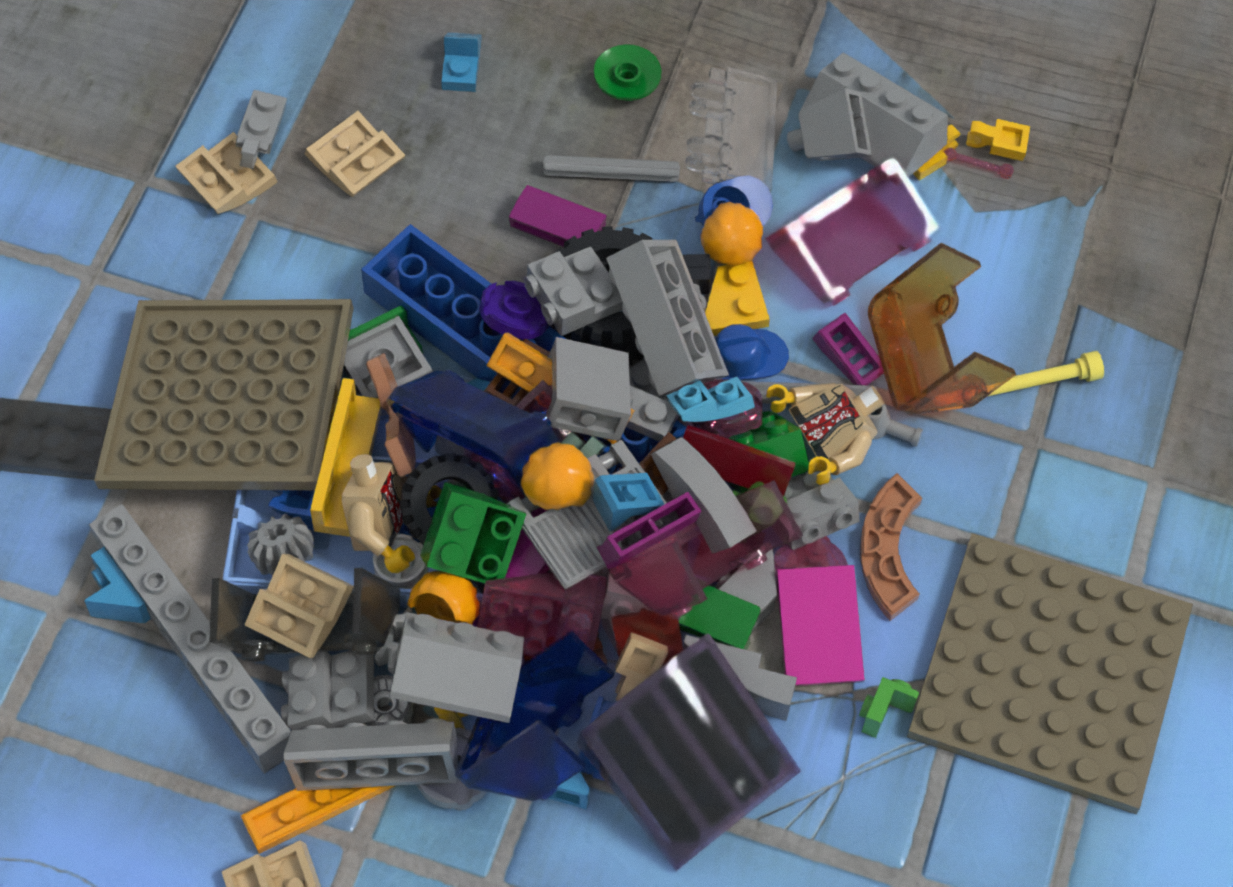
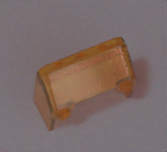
M943 243L938 244L872 298L868 307V318L892 404L897 410L909 415L973 407L1016 376L1013 368L977 352H973L954 367L942 324L948 321L957 311L959 297L956 286L977 271L981 264L980 261Z

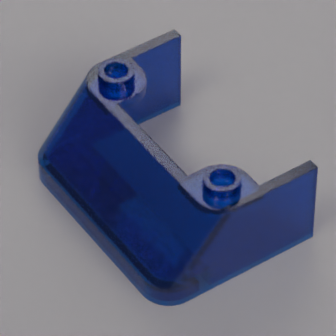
M446 369L444 372L436 370L394 388L386 399L388 405L422 451L429 453L436 443L437 435L506 468L523 494L524 490L521 486L522 468L527 463L529 455L539 448L547 447L557 442L561 443L550 428L552 422L542 413L533 411L530 414L465 383L458 374L449 369Z
M571 630L521 665L509 723L477 716L455 776L470 789L527 801L546 800L556 791L559 785L582 771L586 765L555 734L556 730L562 726H572L582 715L583 710L581 706L585 696L612 679L614 672Z

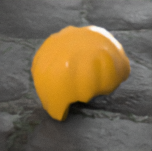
M721 203L712 215L705 220L700 235L701 245L705 254H709L710 259L719 264L736 266L750 262L762 249L763 225L759 216L752 209L740 203Z
M557 442L550 446L539 448L529 455L527 463L522 468L521 486L524 494L534 506H539L545 510H560L570 506L582 507L591 496V488L594 483L591 464L574 445Z
M443 571L426 573L411 589L407 606L410 608L414 607L418 615L428 614L434 618L455 623L464 622L472 625L474 620L480 615L477 588L472 585V582L468 578Z

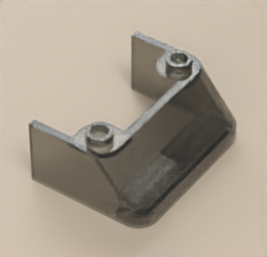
M354 568V587L337 622L318 652L352 650L353 654L358 655L376 654V648L385 645L400 608L401 590L363 568ZM212 578L209 642L241 654V660L251 662L264 661L265 655L299 653L245 626L257 594H252L221 578Z

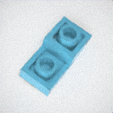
M737 376L723 381L708 390L699 380L666 395L668 402L681 420L688 422L722 419L755 408L752 395Z

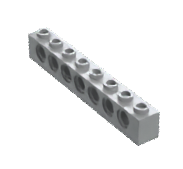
M121 504L90 523V529L99 549L102 547L106 549L145 602L153 623L261 771L265 774L283 762L284 751L291 734L290 729L125 507Z

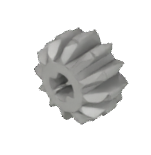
M284 514L280 519H275L271 516L269 522H259L258 530L249 533L248 554L262 575L270 573L273 576L282 553L290 554L304 562L313 558L314 538L311 530H308L307 525H305L300 517L290 518L287 514Z

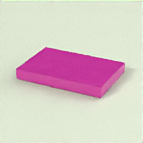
M854 565L777 569L776 579L784 674L797 677L795 686L865 681Z

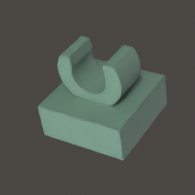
M570 432L561 443L574 445L586 458L594 454L600 455L607 447L596 436H592L585 443L574 432Z

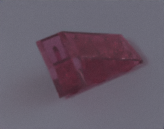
M553 572L488 580L485 582L477 627L497 632L506 631L515 636L524 637L522 654L524 656L590 667L604 605L606 577L591 575L564 590Z

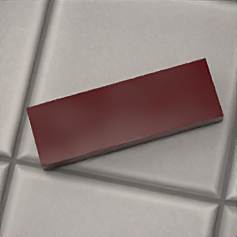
M690 425L687 426L683 439L709 462L723 480L748 489L754 483L760 481L781 495H785L796 464L795 462Z

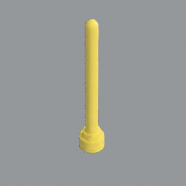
M1098 351L1081 354L1080 358L1075 359V363L939 392L933 395L932 403L936 407H943L1078 377L1080 380L1085 379L1087 382L1104 378V365Z

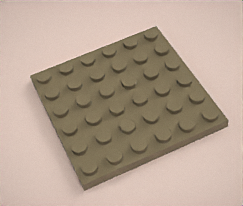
M351 299L138 300L94 479L98 489L315 490L338 400L354 310Z
M971 533L907 737L1137 814L1141 807L1193 604Z

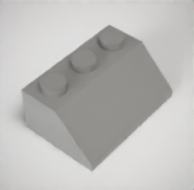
M406 612L396 653L389 698L509 723L522 663L524 637L515 636L506 631L497 632L474 627L469 623L441 620L428 614L418 615Z

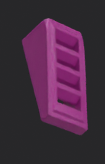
M843 313L819 330L812 338L819 349L854 385L868 386L889 370L846 313ZM840 332L844 337L835 343L832 337ZM850 343L853 348L844 354L841 348ZM860 353L864 358L852 365L849 359ZM870 363L874 368L861 376L858 370Z

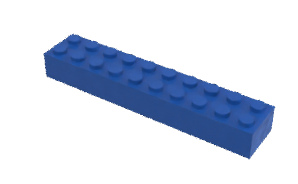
M409 224L361 269L364 293L388 311L402 305L406 310L408 325L411 329L476 378L491 382L497 375V372L486 365L503 336L491 329L482 319L479 312L483 291L491 283L413 225ZM549 326L543 335L527 340L551 352L556 337L566 338ZM507 379L498 392L503 393L511 381ZM519 387V388L516 390V392L513 394V396H512L510 399H513V398L516 396V394L519 392V390L521 389V387ZM531 394L524 403L529 414L534 412L539 418L542 427L561 442L572 432L546 426V414L550 405ZM676 420L670 433L676 439L683 438L687 427ZM626 427L620 439L638 463L659 443L655 439ZM574 432L585 443L592 437L591 435ZM597 437L607 446L600 454L603 455L610 450L612 443L604 438ZM618 463L615 469L619 471L623 469L621 463Z

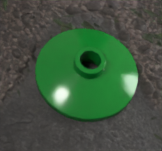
M624 44L611 47L598 57L594 65V79L597 86L605 94L618 100L633 101L642 99L654 92L661 80V65L656 56L649 50L637 45Z

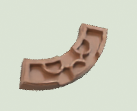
M382 353L368 360L366 366L375 386L380 405L389 415V422L385 424L386 441L384 445L398 476L402 477L412 473L415 469V445L398 385L385 353Z
M898 473L885 483L873 499L865 517L860 540V561L866 585L872 598L889 621L917 601L920 595L903 569L898 545L904 523L912 512L921 505L923 498Z

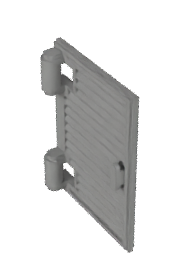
M622 440L612 444L607 453L599 457L594 454L587 458L590 461L594 474V482L600 475H610L607 470L618 463H621L623 469L612 475L645 473ZM594 483L591 488V496L582 507L570 506L560 510L549 509L535 518L530 513L540 507L534 506L527 497L522 500L517 497L507 503V505L526 513L522 529L564 590L605 568L606 565L596 547L603 544L607 536L645 516H631L614 531H609L593 502ZM659 493V495H660L662 501L664 502V504H666L667 502L664 500V498L662 497V495ZM671 512L654 523L660 530L678 518L674 512ZM637 531L617 544L621 550H624L642 540L643 537L640 531Z

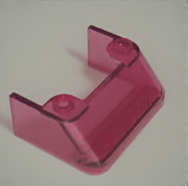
M774 480L736 496L750 518L756 532L731 548L712 554L697 523L694 522L622 564L609 568L608 571L614 582L659 616L662 617L669 614L671 620H674L691 611L693 605L707 600L702 589L734 568L745 565L746 569L750 570L768 560L765 555L773 548L801 538L803 534Z

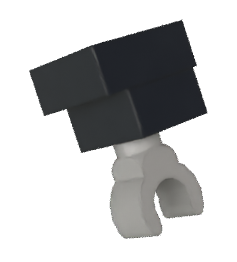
M683 255L705 312L707 302L702 294H709L710 255Z

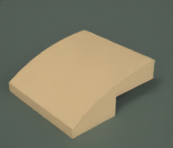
M356 111L310 145L305 151L308 159L325 176L352 197L405 158V154L383 130L378 133L359 111Z
M232 132L209 151L202 145L175 166L217 214L234 209L254 199L277 183L275 175L258 157L254 169L240 166L242 148L236 147L237 135L235 132Z
M282 553L268 588L259 590L245 626L309 658H313L337 622L354 586L290 554Z
M301 840L266 857L256 854L221 871L226 887H321L307 845Z

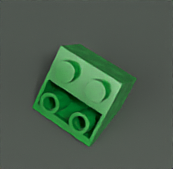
M773 411L757 413L752 416L753 420L741 424L738 422L724 424L718 428L717 432L713 433L795 462L791 477L808 471L809 462L801 429ZM729 482L740 493L748 491V488Z
M444 482L420 557L426 567L502 588L526 513L485 494Z

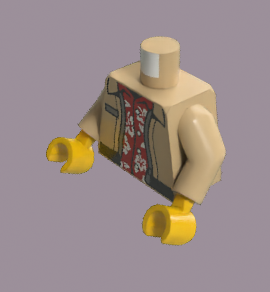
M774 384L768 388L766 394L767 398L779 397L781 399L780 401L771 402L770 409L775 413L782 412L786 408L787 403L793 406L789 411L816 455L809 462L808 474L822 471L816 477L818 485L828 483L831 473L839 475L862 464L871 446L872 439L877 434V429L868 415L885 404L873 386H870L856 396L852 390L843 384L806 385L790 388L789 391L783 385Z
M368 454L358 455L350 461L353 474L342 493L341 500L354 551H371L377 557L381 554L385 557L384 563L388 571L400 573L410 567L409 563L415 559L414 552L406 545H402L395 550L391 548L403 524L399 501L401 500L402 486L408 477L398 476L394 465L390 462L374 463L372 456ZM434 485L428 493L426 500L427 508L437 506V502L434 500L440 497L442 491L437 485Z

